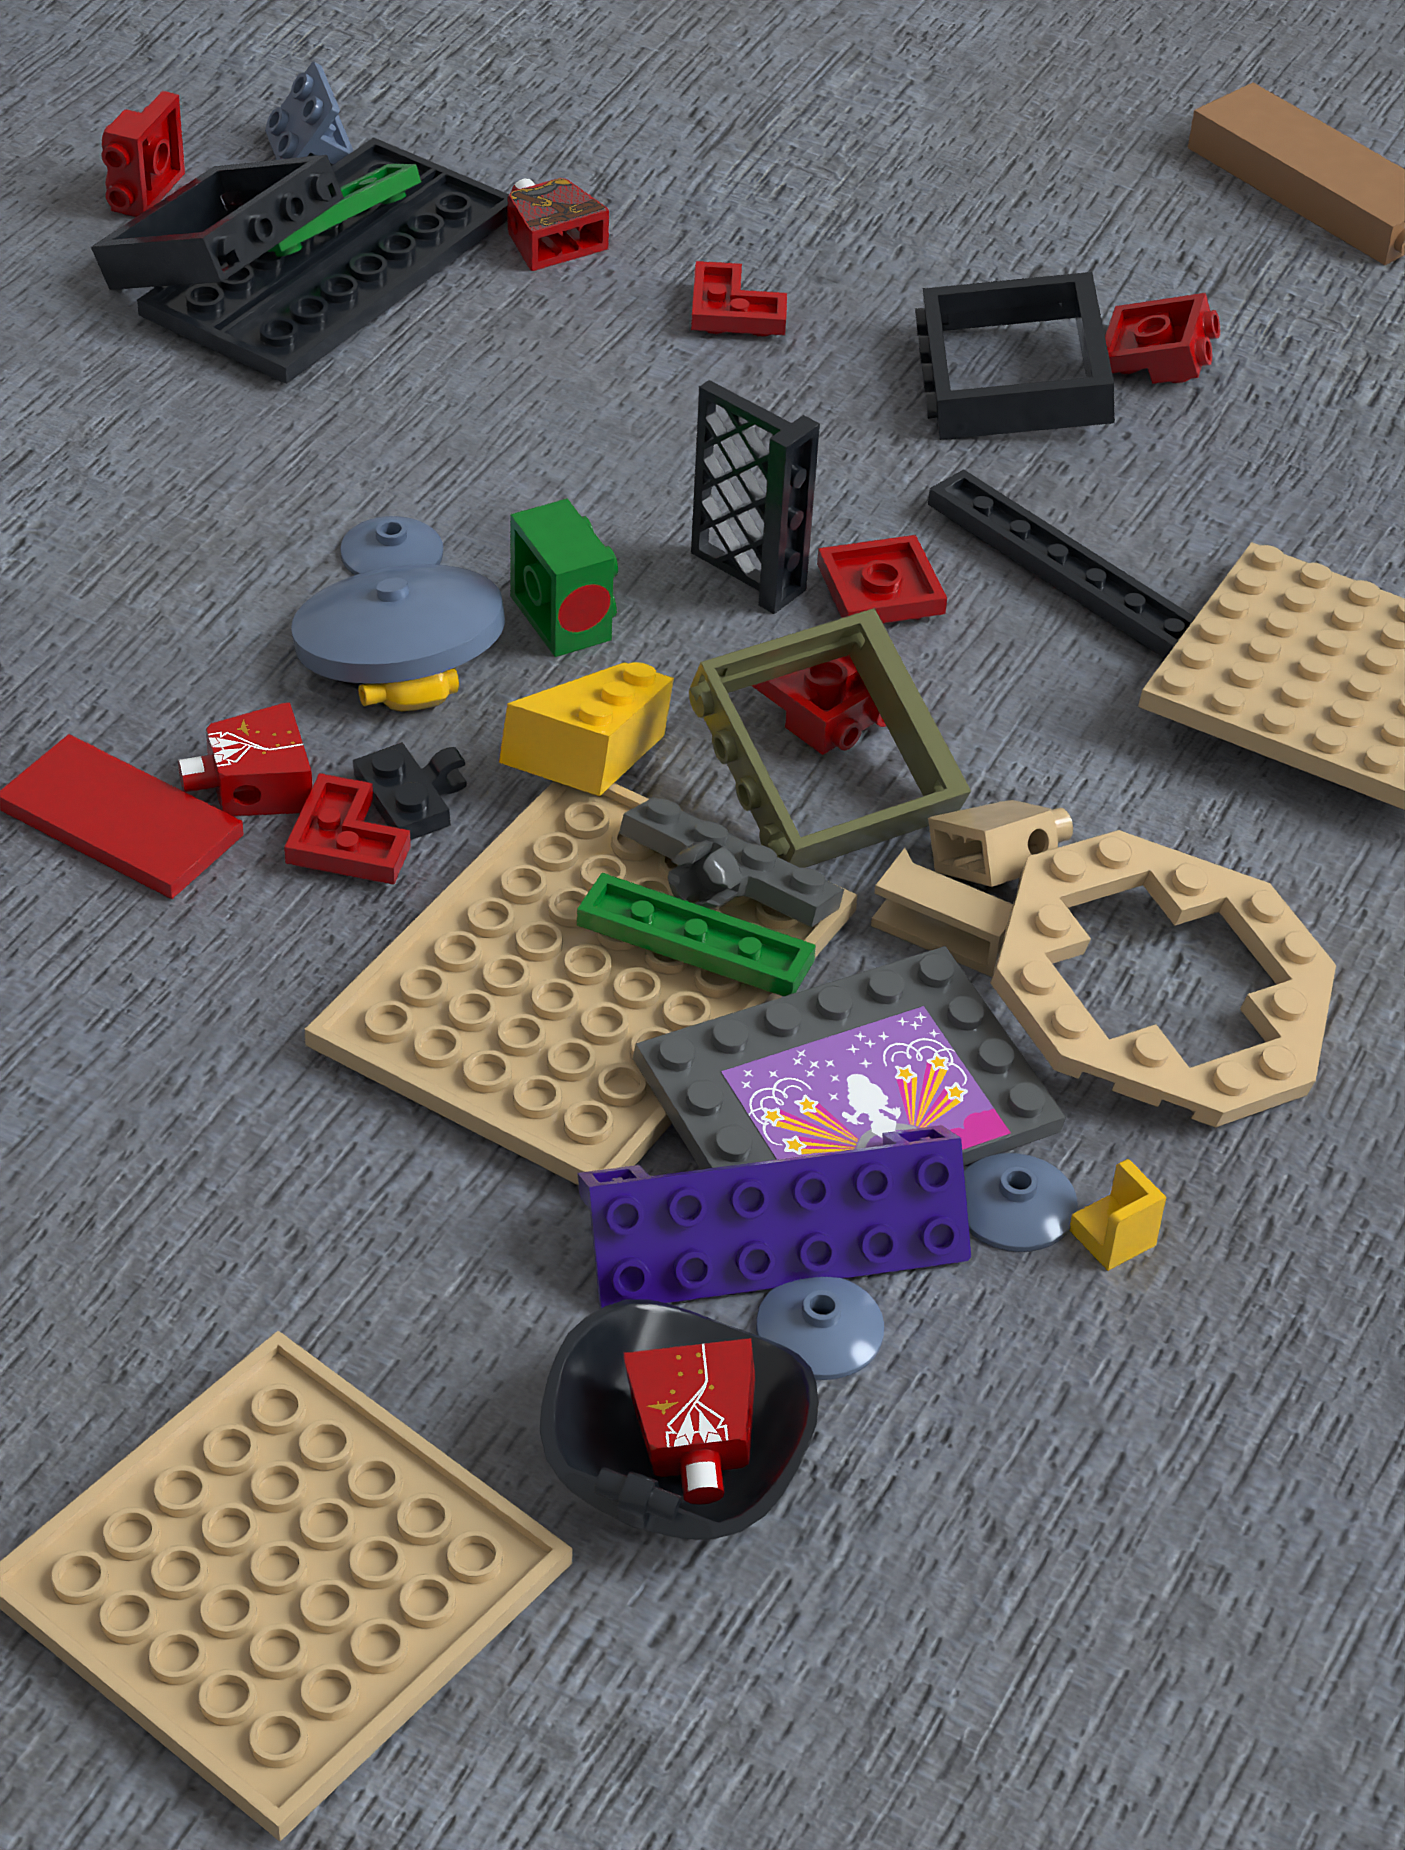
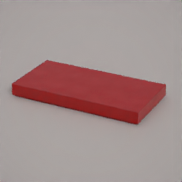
M71 734L65 736L0 790V811L170 899L178 895L244 835L242 820Z

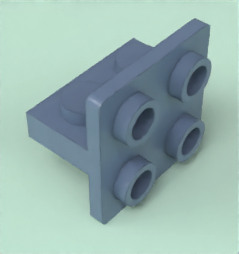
M315 62L310 64L305 73H301L296 77L288 97L280 107L275 108L271 112L267 120L265 131L276 160L307 157L309 154L311 156L327 155L330 164H335L354 151L338 115L340 108L323 68Z

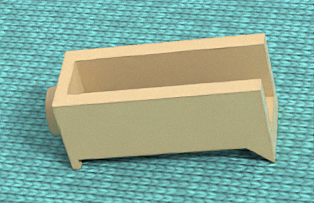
M904 848L875 885V894L887 899L872 917L871 926L929 951L946 946L957 963L992 977L1000 955L1003 936L1013 904L913 863L906 848Z

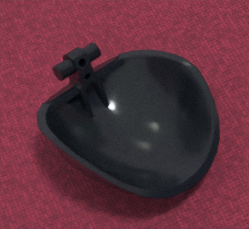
M625 1299L607 1305L588 1315L567 1334L556 1354L547 1379L541 1404L539 1431L546 1460L559 1480L572 1493L592 1507L636 1529L677 1538L694 1540L716 1539L742 1532L766 1516L783 1496L806 1454L817 1425L819 1404L817 1384L812 1368L798 1353L781 1344L668 1303L650 1299ZM751 1338L755 1387L749 1464L743 1468L722 1470L724 1487L722 1499L710 1504H690L683 1499L681 1475L659 1477L653 1473L629 1390L624 1353Z

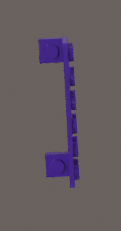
M938 1125L882 1133L883 1146L649 1176L640 1165L578 1173L580 1198L590 1209L599 1305L603 1308L625 1299H650L670 1303L771 1289L805 1278L833 1277L843 1279L968 1261L971 1258L961 1137L944 1126Z

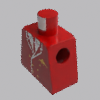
M290 702L211 723L206 728L208 755L178 760L182 790L184 792L215 788L221 810L232 816L301 813L312 789V770Z
M751 1338L624 1353L629 1390L654 1475L659 1477L681 1475L683 1499L690 1504H710L722 1499L724 1496L722 1470L743 1468L749 1464L755 1387Z

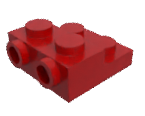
M162 91L149 106L143 109L142 113L124 109L105 128L102 135L103 151L101 157L108 171L105 181L107 189L105 197L111 206V211L137 217L159 203L185 174L179 94Z
M1206 293L1115 306L1105 335L1112 373L1131 374L1148 368L1152 384L1163 382L1183 383L1192 378H1199L1202 366H1208L1212 363L1210 339L1219 338L1220 320L1216 310L1210 311Z
M850 655L752 685L753 688L786 711L785 728L822 755L835 747L843 751L852 748L859 740L862 731L874 723L880 727H886Z

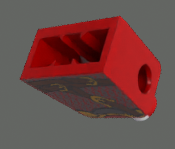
M558 178L540 184H535L530 179H522L513 186L511 193L508 195L507 228L511 239L531 271H536L608 250L609 209L568 179Z

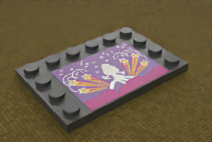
M946 946L635 1044L633 1054L635 1064L700 1169L883 1146L882 1133L938 1125L944 1126L961 1137L963 1165L965 1166L987 1156L999 1154L1060 1133L1066 1119L1061 1109Z

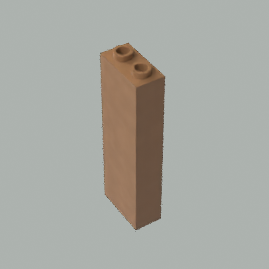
M1254 82L1194 110L1188 149L1383 265H1387L1405 255V169Z

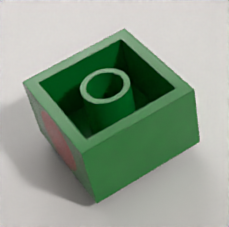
M568 498L510 514V597L554 657L611 641L612 618L617 615V605L613 595V579L618 575V563L611 547L604 546L594 533L589 519L586 516H581Z

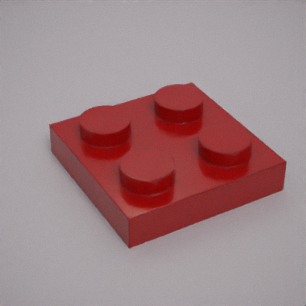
M916 535L818 548L817 566L842 618L875 608L882 623L946 614L947 596Z

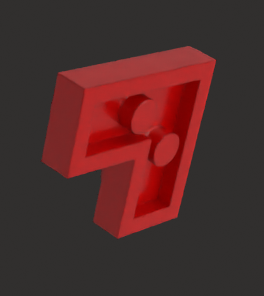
M696 261L691 330L706 331L712 334L733 332L750 333L761 337L770 335L785 336L787 293L741 290L742 264Z
M319 773L285 844V864L394 885L411 847L410 830L364 822L373 801V783Z

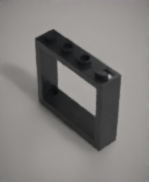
M327 155L214 166L91 246V249L109 290L219 283L334 206L344 197ZM224 255L228 266L222 269L217 257Z
M1092 272L923 288L924 308H915L916 329L919 340L924 393H926L927 418H937L940 440L1115 423L1114 381ZM1075 318L1086 378L951 390L943 331Z

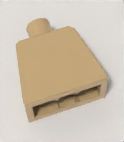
M1015 800L997 802L928 818L935 872L990 887L1020 878L1028 856L1058 848L1059 842L1069 840L1073 834L1071 817L1064 808L1051 810V808Z

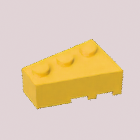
M623 662L507 703L499 763L601 796L664 737L674 678L657 673L654 667L645 663Z

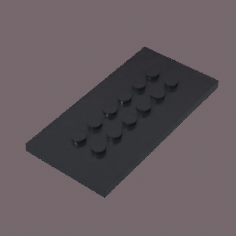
M373 137L331 166L339 187L387 164H416L421 182L406 189V196L403 199L388 204L378 203L302 241V249L290 255L275 256L274 251H266L223 282L154 287L137 299L138 315L287 384L507 222L509 194ZM224 255L217 257L222 269L228 266Z

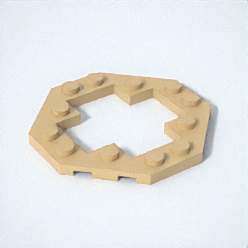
M1120 830L1028 856L1021 872L1017 894L1003 936L1000 955L990 983L1055 1071L1079 1079L1082 1072L1114 1082L1112 1091L1157 1107L1162 1100L1182 1106L1193 1112V1120L1213 1127L1236 1121L1308 1095L1316 1081L1336 964L1270 883ZM1143 885L1174 926L1219 912L1277 984L1247 994L1240 1008L1265 1040V1043L1189 1068L1157 1024L1109 1039L1053 965V963L1084 954L1091 940L1068 908Z

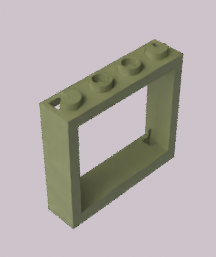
M875 608L708 659L699 664L689 688V699L693 711L698 717L704 718L712 734V745L716 757L722 764H727L736 782V794L744 810L751 811L760 829L759 838L761 845L772 849L777 857L799 868H806L929 826V817L960 811L971 793L964 776ZM850 655L923 797L800 837L728 693Z

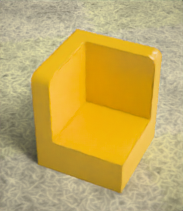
M1126 1159L1116 1165L1111 1194L1073 1213L1070 1222V1232L1109 1271L1156 1246L1166 1196L1131 1160Z

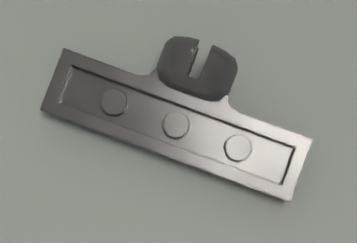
M653 797L623 814L619 834L672 859L671 862L678 865V867L669 871L668 874L671 892L676 898L691 903L696 902L695 904L716 911L733 898L746 896L810 927H813L840 908L844 889L826 881L824 875L810 868H799L777 857L776 853L766 846L747 843L729 834L728 830L718 823L702 821L681 811L680 806L675 802Z

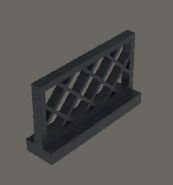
M708 380L699 386L691 554L758 590V606L776 614L807 589L820 423L805 415L791 423ZM716 405L725 409L735 427L729 430L726 429L716 412ZM754 425L773 434L769 442V452L755 431ZM738 433L754 458L748 462L745 461L732 439V436ZM715 444L719 446L731 466V470L724 472L714 455ZM757 465L767 480L766 494L751 471V468ZM734 476L738 478L751 501L743 504L731 484L730 478ZM713 486L716 487L729 511L723 514L711 495ZM753 508L757 510L764 522L763 535L748 510ZM734 517L748 542L740 544L727 522L728 519ZM713 527L726 552L709 543V528ZM753 549L761 563V571L753 566L746 551Z

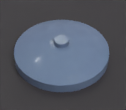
M402 565L361 573L324 588L309 598L298 609L292 620L291 631L296 655L300 662L309 670L321 676L344 682L368 684L393 683L442 673L477 657L499 638L505 625V613L499 588L490 579L477 572L448 565Z

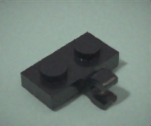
M403 742L352 760L355 778L358 781L373 783L372 803L389 827L410 830V840L451 825L450 810L440 795L456 793L467 786V781L458 770V768L465 766V760L456 747L440 750L424 768H420Z

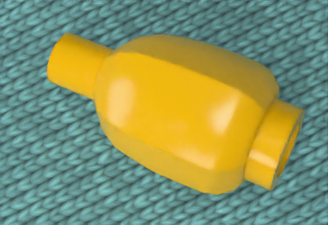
M456 668L442 673L414 680L393 683H366L359 685V698L363 706L383 702L387 707L395 711L421 710L438 706L447 699L449 694L457 693L459 679Z

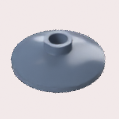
M385 516L364 521L348 531L341 543L342 562L354 575L402 565H439L443 557L442 540L433 528L421 521L400 516Z
M1001 1153L982 1158L971 1164L964 1171L969 1233L983 1243L1006 1251L1031 1252L1054 1245L1070 1231L1071 1216L1077 1212V1196L1067 1177L1050 1163L1025 1154Z
M813 1277L792 1281L773 1288L765 1296L759 1307L756 1332L758 1336L774 1341L798 1353L812 1368L815 1380H832L860 1371L876 1357L883 1341L884 1321L877 1303L858 1285L842 1278Z

